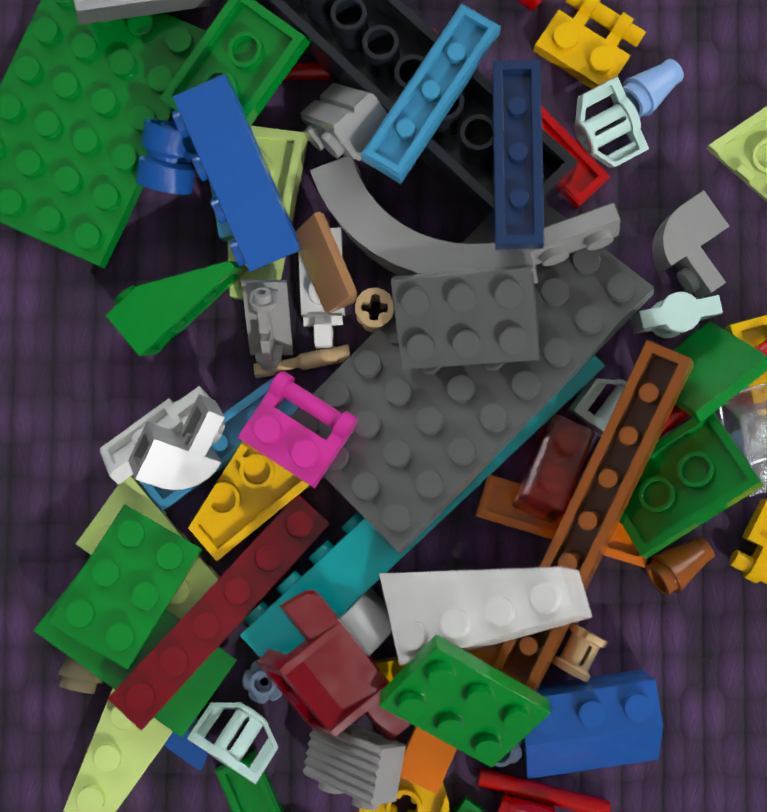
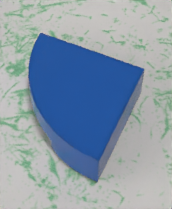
M199 713L182 738L173 732L164 744L166 748L199 771L205 764L208 753L190 742L187 738L201 718V713ZM207 734V736L205 737V739L208 740V741H209V734Z

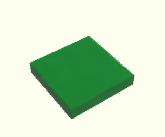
M711 321L672 350L691 358L694 362L692 371L675 405L701 423L767 372V355Z

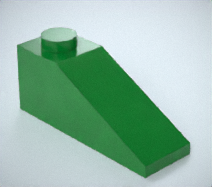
M226 261L136 287L131 286L115 298L114 303L116 306L106 317L139 356L156 355L248 271V267L245 264L239 266L236 261Z

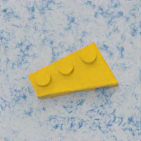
M242 441L188 529L211 556L218 561L305 490L309 484Z

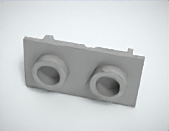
M242 280L250 355H255L256 362L261 365L263 370H275L278 367V363L282 360V355H293L287 280Z

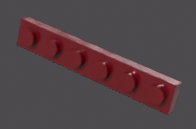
M298 494L108 697V700L142 731L330 523Z

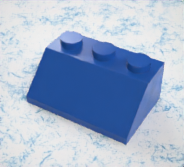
M643 669L590 677L588 682L572 679L541 684L540 688L536 691L549 699L551 713L522 739L521 745L527 779L659 760L663 722L656 680Z

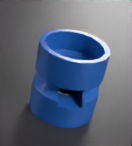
M145 119L141 145L147 150V154L139 157L135 182L143 187L165 193L191 194L196 169L191 164V156L197 153L191 137L183 138L175 122Z

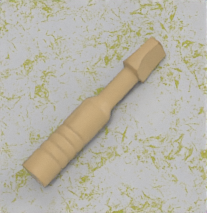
M349 345L300 353L296 358L281 360L278 363V367L272 371L263 370L261 365L256 363L253 364L254 375L256 378L274 376L282 370L296 368L307 370L343 363L351 356Z

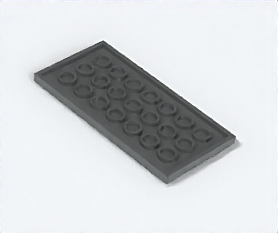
M550 205L544 208V228L567 220ZM484 220L462 244L494 243V227ZM587 247L569 253V257L558 264L544 266L543 263L535 265L538 283H535L534 287L540 358L533 361L402 369L394 311L392 319L386 325L378 327L313 393L314 396L341 413L348 411L358 418V422L351 435L323 476L402 554L654 294V287L605 248L587 250ZM300 407L290 416L325 440L332 433L333 429Z

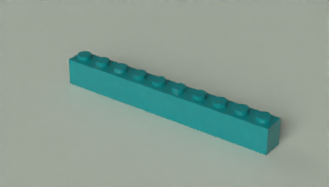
M594 355L402 554L357 512L341 527L346 535L333 546L327 540L309 557L314 565L304 575L300 576L295 570L276 588L281 596L271 606L262 601L243 619L249 626L240 636L260 658L268 649L285 654L292 652L305 639L279 606L305 590L318 591L338 617H340L380 579L379 574L390 570L601 371L605 365Z

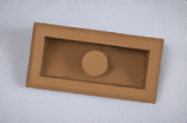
M321 211L314 213L296 231L303 248L299 252L324 311L332 313L356 303L357 290L324 213L321 214Z

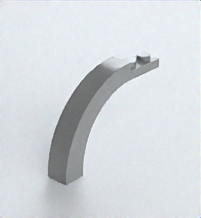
M346 156L310 170L317 190L326 206L351 241L376 263L398 276L533 264L535 284L538 283L535 265L543 263L544 266L558 264L566 260L571 252L587 247V250H597L613 242V237L619 236L620 217L615 204L612 203L544 228L543 249L495 250V242L488 244L451 243L420 234L391 217L377 204L368 192L354 159Z

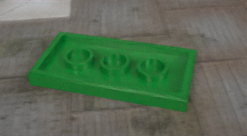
M77 575L37 625L34 632L116 690L174 628L180 619L166 609L130 670H127L48 624L78 577ZM217 647L154 718L182 738L237 660Z

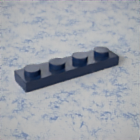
M540 60L493 61L495 250L543 249Z

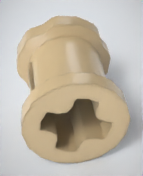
M368 288L361 292L355 303L357 321L366 331L372 333L378 327L386 325L394 314V302L391 295L380 288ZM372 302H380L381 309L387 311V313H380L378 320H370L369 312L363 310L370 309Z
M571 623L569 629L572 633L561 655L555 656L552 663L570 675L588 682L591 677L588 670L599 649L605 648L608 642L591 631Z

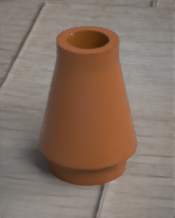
M697 536L689 542L652 556L651 563L645 567V570L652 584L663 595L668 596L673 592L679 594L705 564L715 557V554L710 544L701 536Z

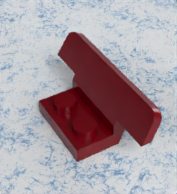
M305 590L279 606L304 637L305 641L287 654L268 649L257 661V664L310 727L336 737L365 713L381 735L388 740H392L410 725L409 722L379 706L380 692L390 683L389 680L318 591Z

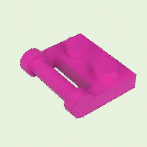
M282 370L273 379L268 393L237 438L315 488L351 435L358 422V418L348 411L341 413L295 384V378ZM286 398L331 427L333 430L328 439H323L278 410L284 399Z

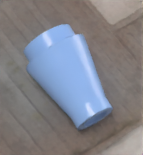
M667 59L658 66L626 79L623 83V90L626 97L635 106L639 118L650 116L671 90L683 80L684 73L678 62L673 59Z

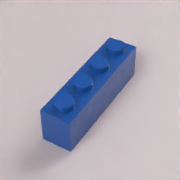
M223 74L173 96L178 110L172 112L174 121L183 138L191 137L197 151L196 154L191 156L194 167L201 180L209 179L216 196L210 199L211 205L221 224L228 222L235 239L230 240L229 245L238 265L246 264L249 272L303 250L231 80Z

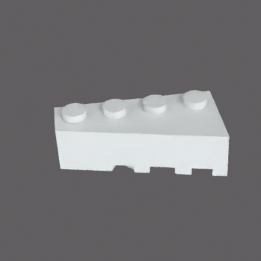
M565 567L379 574L400 665H407L436 634L464 651L469 652L592 617L579 571Z

